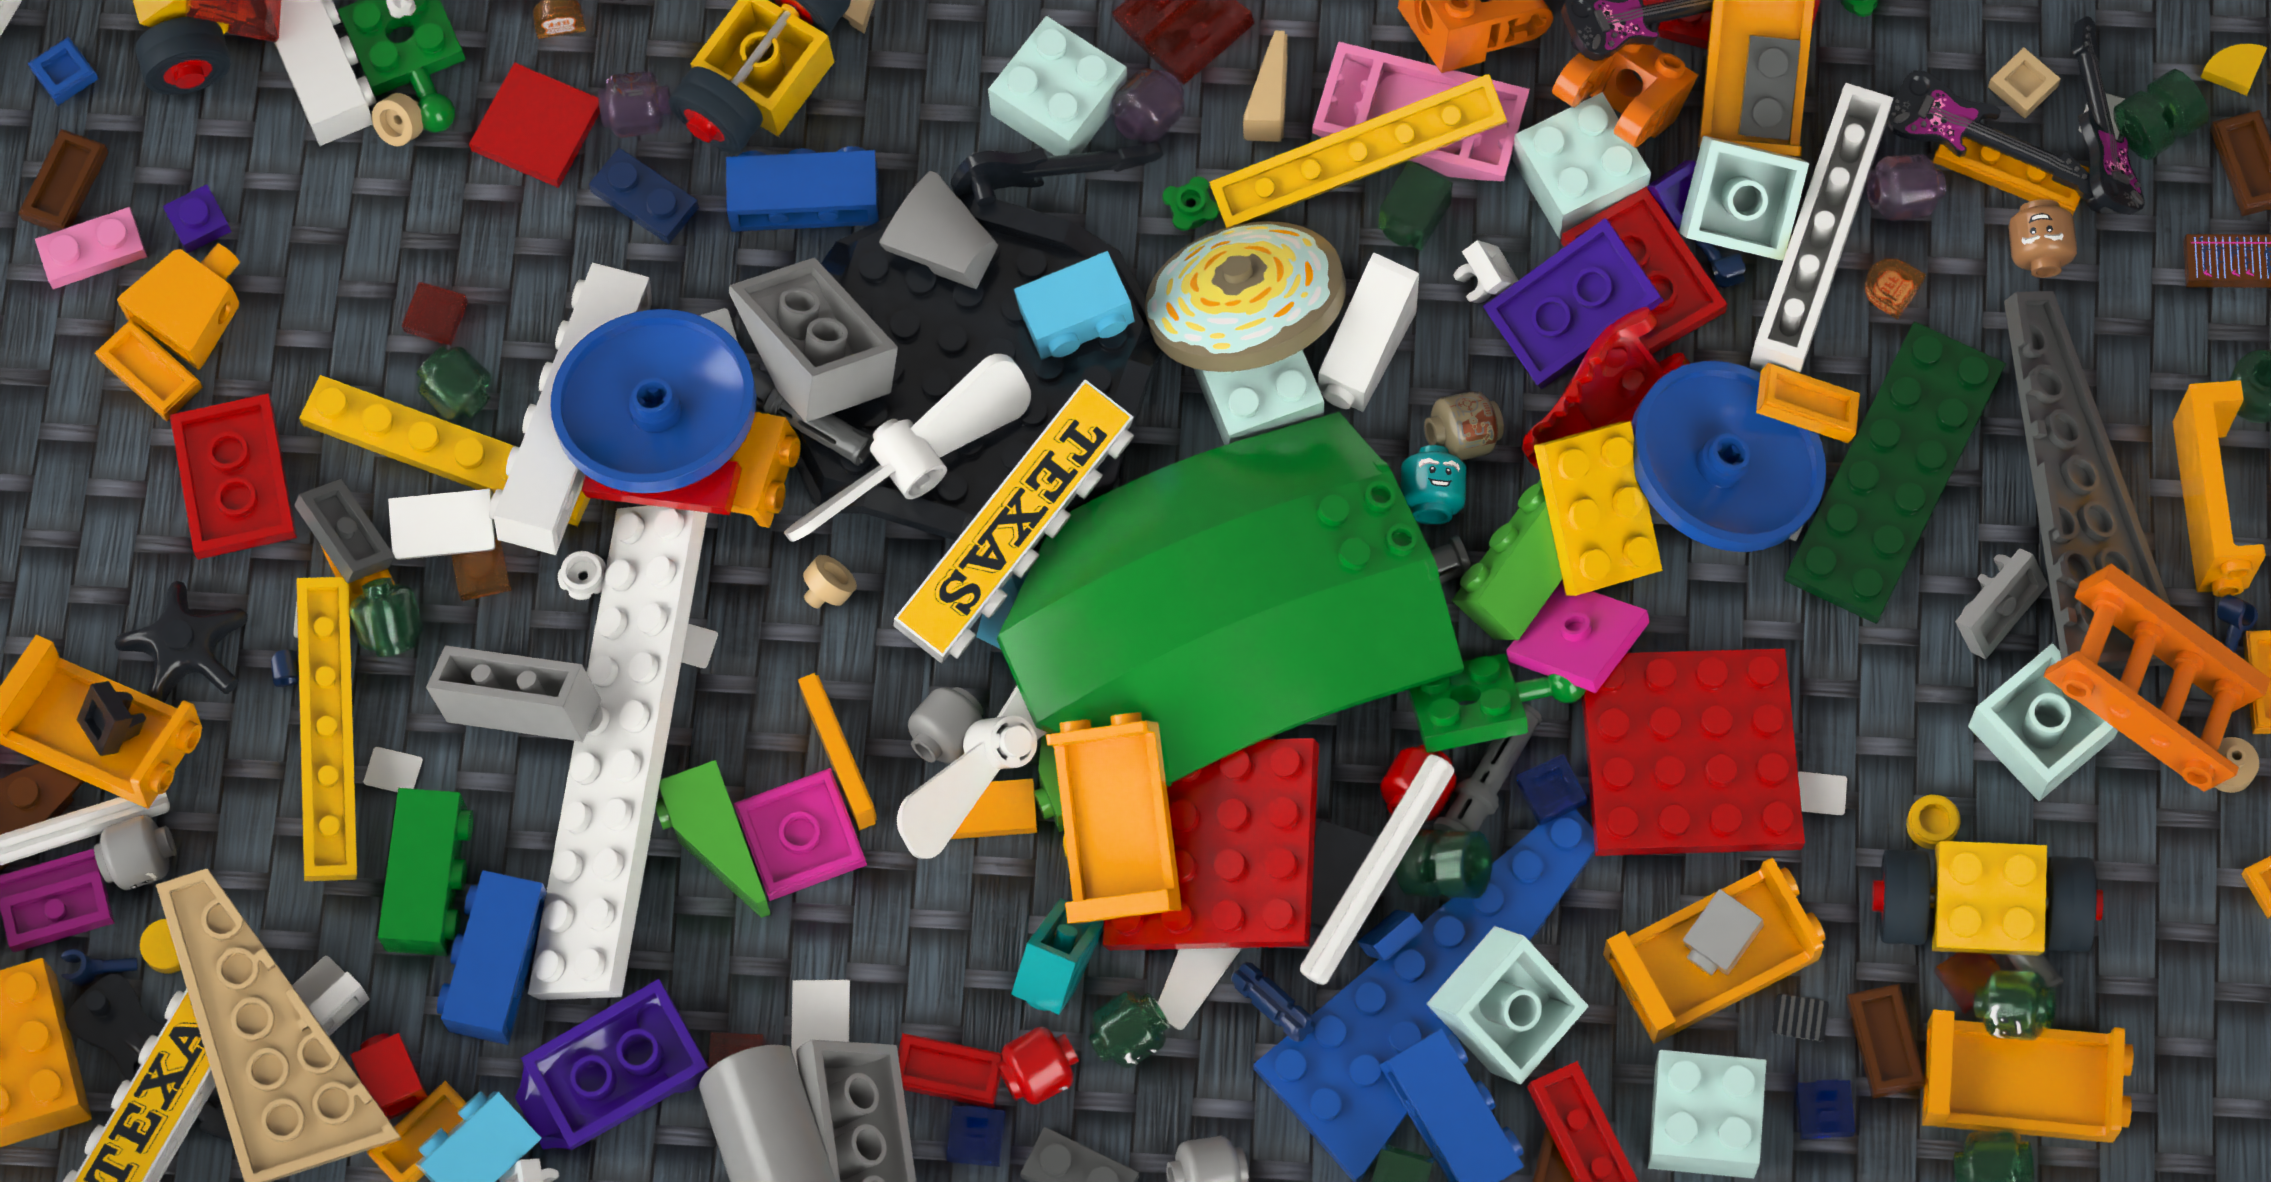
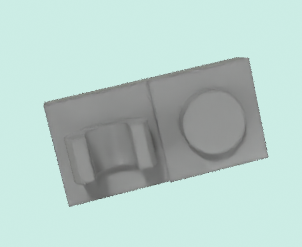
M2019 548L2012 558L2000 554L1995 556L1994 561L2000 572L1995 578H1989L1984 574L1979 575L1978 580L1983 589L1973 601L1965 606L1962 614L1955 621L1970 652L1984 659L1988 658L2048 586L2034 555Z

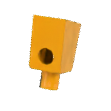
M218 243L201 263L182 249H176L117 298V301L128 320L132 319L148 335L197 370H200L238 309L240 302L233 287L225 280L240 264V261L230 250Z

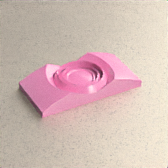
M1338 41L1312 127V133L1324 138L1479 78V76L1455 70L1441 73L1435 65ZM1492 80L1507 123L1408 161L1419 163L1447 177L1482 181H1504L1513 152L1515 134L1519 131L1530 89Z

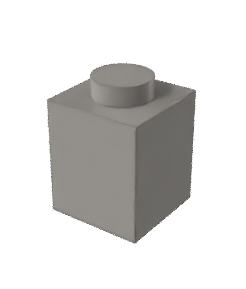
M1719 889L1683 939L1684 946L1691 950L1686 958L1711 976L1717 969L1728 976L1764 926L1763 919Z

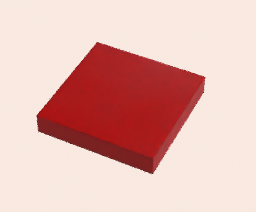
M514 62L469 143L471 151L559 188L603 108L602 99Z

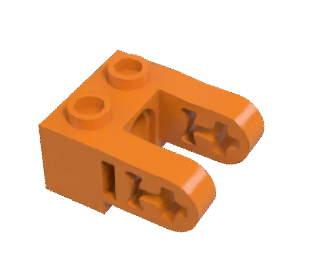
M1399 0L1398 2L1399 11L1441 73L1485 62L1487 52L1534 40L1543 35L1553 22V13L1544 0H1492L1487 2H1481L1480 0Z
M1633 43L1625 45L1614 55L1598 61L1590 60L1583 56L1581 52L1578 53L1560 73L1553 86L1552 94L1570 106L1576 107L1587 97H1593L1603 92L1611 107L1622 114L1616 124L1614 134L1636 148L1650 136L1656 138L1675 122L1698 74L1687 68L1685 63L1673 54L1664 53L1653 45ZM1633 70L1640 75L1642 82L1635 77Z

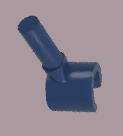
M1693 240L1711 263L1713 277L1719 287L1726 288L1745 282L1742 273L1745 272L1746 268L1739 253L1722 258L1721 253L1713 244Z
M2227 594L2219 603L2217 615L2220 620L2230 624L2226 633L2225 646L2236 653L2243 631H2247L2254 626L2258 613L2252 604Z
M280 650L273 655L271 670L273 683L276 687H287L299 683L298 653L296 651Z
M77 949L67 950L61 955V958L66 962H81V967L76 973L61 975L76 986H85L93 981L96 975L104 973L138 971L137 958L91 959Z

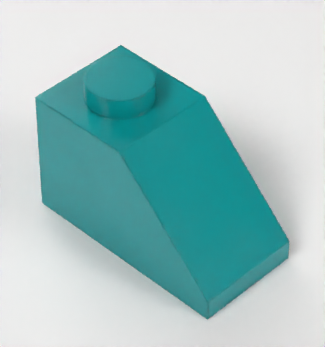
M1062 898L1058 900L1027 942L1011 995L1025 1000L1035 1009L1051 1011L1058 1015L1075 993L1104 930V920L1068 923L1065 902L1069 901Z

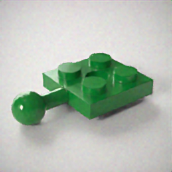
M360 0L337 9L374 97L412 82L419 99L417 105L421 110L423 128L434 133L448 129L455 119V107L448 97L437 93L430 74L465 61V57L441 1L414 0L416 5L415 12L412 15H404L401 18L391 16L386 0ZM399 27H409L414 30L412 37L405 42L395 43L389 40L390 34Z
M1505 653L1463 661L1464 670L1462 673L1407 690L1427 753L1528 733V723L1522 702L1552 696L1561 703H1573L1582 698L1586 692V689L1577 687L1566 678L1556 674L1515 682ZM1475 701V703L1469 705H1459V702Z

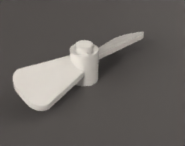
M990 355L984 358L915 424L908 419L901 421L891 419L879 426L873 434L874 441L871 444L870 452L880 465L787 528L784 534L788 540L794 542L811 533L888 476L906 499L918 498L933 489L947 472V467L940 457L1018 419L1025 413L1031 401V389L1018 365L1008 355Z
M1018 686L1015 687L996 718L978 720L968 728L963 740L965 754L903 800L897 815V827L907 848L914 857L929 859L940 854L1000 769L1024 766L1033 758L1037 749V740L1047 732L1035 727Z

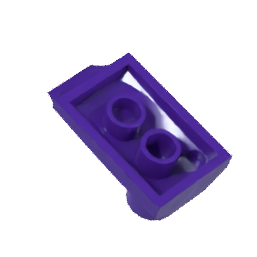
M657 979L521 1057L523 1075L515 1099L529 1125L542 1138L539 1143L543 1150L550 1148L573 1150L670 1095L692 1090L700 1083L710 1067L660 979Z

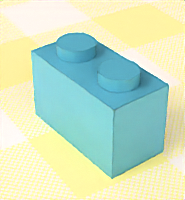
M1108 251L1014 289L1019 310L1041 360L1050 356L1063 357L1076 351L1080 344L1097 337H1113L1124 331L1128 324L1135 322L1130 299Z
M480 1091L457 1112L463 1119L448 1134L440 1128L418 1148L423 1157L415 1165L431 1182H496L542 1138L499 1092L493 1091L486 1097Z

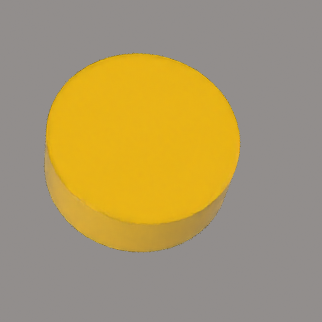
M1923 796L1912 805L1907 816L1906 827L1908 834L1917 845L1935 850V846L1939 841H1953L1961 823L1960 813L1955 804L1944 796Z
M161 919L153 922L145 929L141 936V955L153 970L164 974L176 973L181 970L167 920Z

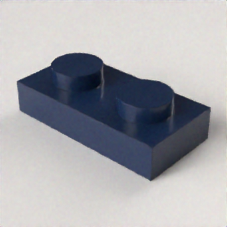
M621 148L616 150L589 183L591 193L668 245L699 209L697 199Z

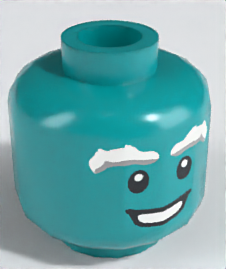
M1439 445L1421 447L1419 453L1409 456L1402 463L1400 489L1417 522L1443 524L1452 520V515L1460 512L1465 506L1466 465L1460 458L1449 454L1446 447Z

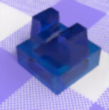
M1564 754L1517 775L1516 782L1539 826L1586 805L1587 797Z
M1833 1079L1797 1083L1795 1089L1800 1139L1854 1136L1856 1131L1850 1080Z
M952 1106L946 1156L947 1162L1000 1167L1006 1120L1005 1110L975 1106Z

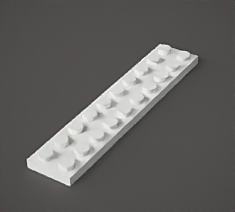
M651 505L617 508L587 669V675L598 692L601 702L584 741H574L547 886V895L528 990L529 995L539 1000L622 997L708 514L706 512Z

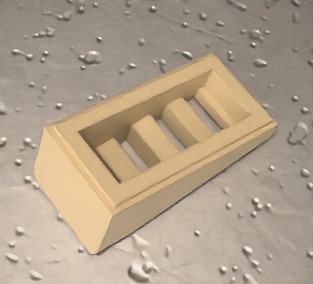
M1275 31L1268 46L1243 116L1245 140L1281 142V138L1284 139L1288 58L1287 34H1285V31Z

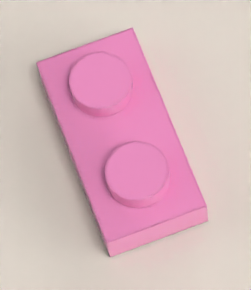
M130 207L35 239L48 282L52 289L147 258L143 241Z

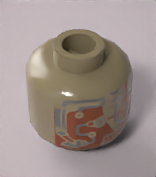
M1470 391L1439 398L1432 407L1431 417L1425 420L1424 430L1429 445L1446 447L1449 454L1465 460L1486 456L1491 453L1496 446L1497 440H1500L1503 436L1504 425L1498 404L1495 401H1490L1481 392Z

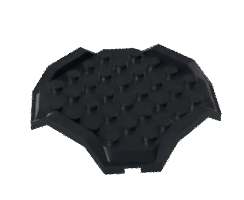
M962 194L958 198L998 244V248L977 289L936 275L927 265L885 251L879 241L895 214L836 241L822 261L821 265L898 347L891 393L832 414L873 436L879 426L891 419H897L898 421L908 419L915 424L984 358L993 354L1008 355L1018 365L1031 389L1030 404L1025 413L1018 419L940 457L947 467V472L943 479L924 495L915 499H906L888 476L837 514L864 513L956 541L1085 379L1133 416L1132 424L1128 429L1129 432H1133L1152 374L1164 352L1156 344L1151 334L1145 313L1146 297L1121 252L1070 220L997 199L992 204L979 206L974 194ZM1108 251L1130 299L1135 322L1128 324L1124 331L1113 337H1097L1080 344L1076 351L1063 357L1050 356L1041 360L1019 310L1014 289ZM792 426L801 445L799 459L795 466L816 508L880 465L873 454L870 453L865 462L857 466L841 454ZM1127 447L1117 459H1114L1109 454L1096 469L1103 475L1085 499L1077 494L1065 508L1068 513L1116 488L1120 467ZM1046 534L1042 537V539L1033 549L1037 553L1040 550V547L1046 537Z

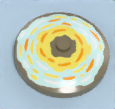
M1284 222L1244 223L1207 234L1186 245L1167 260L1154 276L1148 288L1145 300V313L1156 344L1167 356L1176 362L1195 369L1214 372L1249 370L1281 361L1296 354L1317 340L1332 325L1343 306L1346 296V279L1335 248L1318 233L1299 225Z

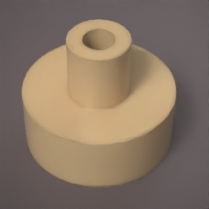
M402 93L391 94L378 102L372 111V123L380 138L390 145L403 146L418 137L423 130L421 110L417 105L419 102Z
M818 555L803 573L804 580L810 588L804 594V599L810 606L819 609L824 602L835 606L843 605L857 587L850 571L839 561L827 555Z
M2237 737L2223 738L2218 752L2237 765L2239 769L2236 776L2215 786V788L2228 793L2239 792L2247 788L2255 778L2259 769V757L2254 747L2247 741Z

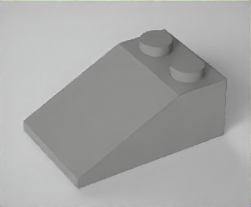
M815 257L730 285L729 294L777 391L805 422L891 393L898 347Z

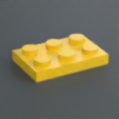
M1631 421L1618 422L1534 445L1566 595L1577 596L1663 571L1648 499L1642 492L1635 477L1634 434Z

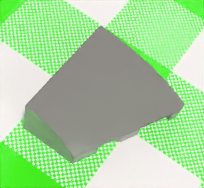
M929 171L905 198L879 241L885 251L927 265L934 274L977 289L998 248L995 240L975 219L939 174L933 171Z

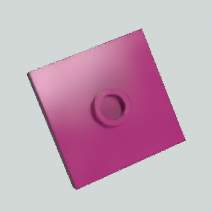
M1561 581L1520 639L1514 640L1506 651L1510 663L1547 676L1551 674L1560 675L1569 680L1573 685L1596 693L1650 623L1647 610L1593 591L1577 596L1566 595L1563 581Z
M831 768L733 803L769 901L867 866Z

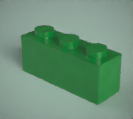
M398 788L378 939L386 952L448 956L450 940H455L457 934H459L461 917L460 910L454 909L456 890H464L467 878V862L465 859H461L463 841L471 840L474 822L473 811L467 810L460 792Z

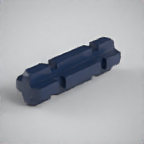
M1243 963L1231 976L1235 989L1245 998H1251V1003L1275 1025L1282 1026L1284 1028L1283 1032L1293 1041H1303L1315 1028L1312 1016L1301 1006L1295 1005V1000L1269 977H1263V972L1253 963Z

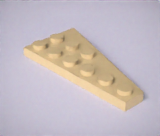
M206 868L156 884L244 1182H272L401 1140L402 1137L212 873Z

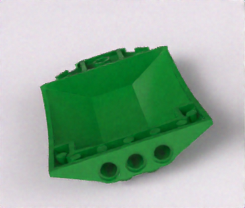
M1340 412L1249 437L1194 455L1135 479L1069 512L1071 514L1070 518L1053 539L1046 535L1038 552L1040 555L1031 566L997 637L998 644L1036 728L1054 734L1056 731L1060 732V723L1077 720H1091L1092 728L1111 726L1110 716L1141 712L1142 721L1159 722L1166 785L1169 787L1176 780L1198 769L1297 726L1372 700L1460 674L1464 670L1439 579L1438 568L1424 536L1388 464L1376 454Z

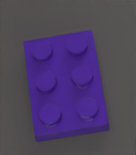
M1604 218L1489 301L1483 308L1536 385L1543 389L1581 362L1592 343L1606 327L1639 308L1648 307L1650 310H1653L1665 300L1611 223Z

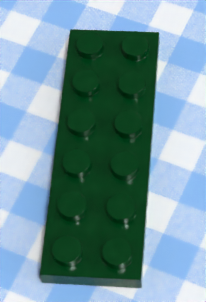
M1914 321L1785 575L1784 581L1877 624L2004 371L2006 363Z

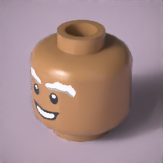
M2042 199L2027 202L2020 206L2019 212L2010 219L2008 229L2011 257L2019 268L2031 271V275L2034 277L2047 278L2060 274L2062 271L2061 267L2074 260L2077 254L2074 218L2067 209L2060 207L2057 201Z

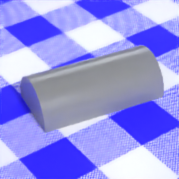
M810 1040L801 1045L796 1050L798 1071L836 1182H917L897 1045Z
M764 1045L749 1048L721 1060L704 1074L699 1084V1090L730 1182H836L790 1046Z

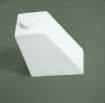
M1372 254L1319 371L1318 388L1329 403L1342 409L1353 407L1364 412L1416 314L1419 284L1418 272L1379 254Z

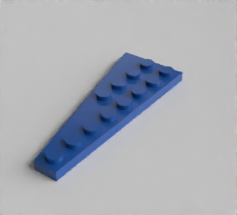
M1569 801L1565 802L1421 923L1424 927L1421 929L1422 932L1387 961L1378 959L1311 1015L1315 1028L1303 1041H1293L1289 1036H1286L1254 1063L1255 1072L1353 1182H1359L1365 1177L1367 1170L1382 1149L1388 1145L1395 1135V1131L1408 1114L1379 1065L1441 1028L1447 1037L1454 1035L1461 1042L1427 1005L1428 1001L1494 926L1523 935L1531 942L1533 937L1538 934L1546 923L1548 916L1565 892L1571 888L1595 854L1593 827Z

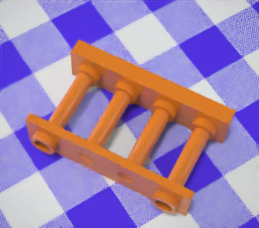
M2112 563L2080 581L2074 597L2094 612L2080 652L2076 651L2046 668L2043 677L2059 687L2065 695L2080 702L2180 774L2186 782L2198 787L2203 792L2236 776L2239 767L2218 752L2232 712L2264 696L2271 679ZM2112 625L2134 641L2120 681L2097 665ZM2152 654L2174 670L2160 710L2138 694ZM2192 683L2214 699L2200 739L2178 723Z

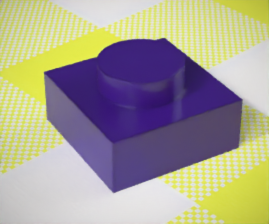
M1685 160L1647 186L1675 229H1679L1696 165L1694 160Z
M207 184L163 205L165 213L186 253L232 232Z

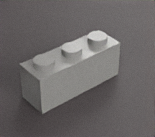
M446 645L426 686L448 723L580 742L584 741L601 702V698L582 664Z

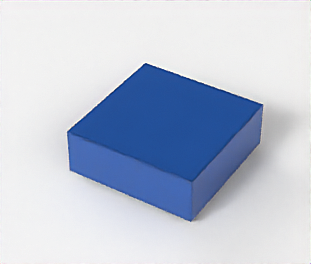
M69 37L28 63L33 74L57 106L98 80L93 68Z
M1396 909L1357 941V943L1367 956L1387 961L1422 932L1421 929L1424 927L1413 913Z

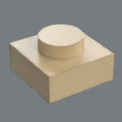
M2023 47L1990 79L1988 88L2025 119L2058 88L2061 78Z

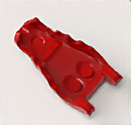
M1648 307L1634 310L1605 328L1590 346L1578 370L1547 416L1524 436L1522 449L1528 461L1538 471L1534 445L1618 422H1632L1638 405L1658 380L1674 369L1691 364L1683 353H1675L1659 362L1642 341L1640 336L1650 332L1657 323L1656 317Z

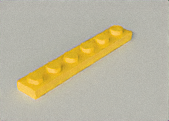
M1487 74L1212 180L1209 183L1225 226L1229 228L1258 219L1507 123V119L1490 74Z
M322 375L319 376L299 418L305 427L476 490L490 489L493 493L497 489L503 490L509 477L506 475V465L514 445ZM580 491L568 522L577 527L590 501V498H587L582 491Z
M343 577L297 578L304 881L357 880L349 583L347 584Z

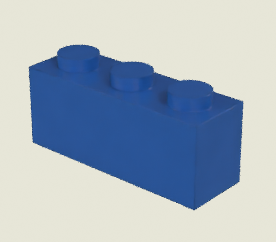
M848 146L839 149L837 152L816 153L811 149H795L788 154L767 155L760 151H746L738 156L726 157L727 215L731 232L867 226L880 221L879 176L875 150Z
M482 870L478 886H470L464 908L465 915L469 916L465 934H457L451 952V964L456 965L451 984L444 983L442 985L437 1002V1013L442 1014L441 1020L448 1032L509 1045L538 941L547 895L543 883Z
M1441 1028L1379 1065L1448 1182H1500L1524 1167L1519 1158L1523 1154L1519 1140L1509 1127L1506 1126L1503 1129L1500 1127L1491 1110L1496 1108L1494 1099L1480 1080L1476 1083L1472 1080L1464 1066L1468 1062L1467 1054L1454 1035L1447 1037Z

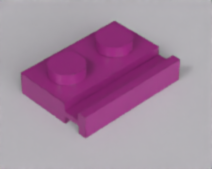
M94 848L0 875V911L8 945L13 953L115 923L105 881L96 862Z

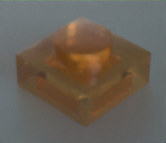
M495 538V549L492 551L451 555L461 601L512 591L503 544L497 538Z

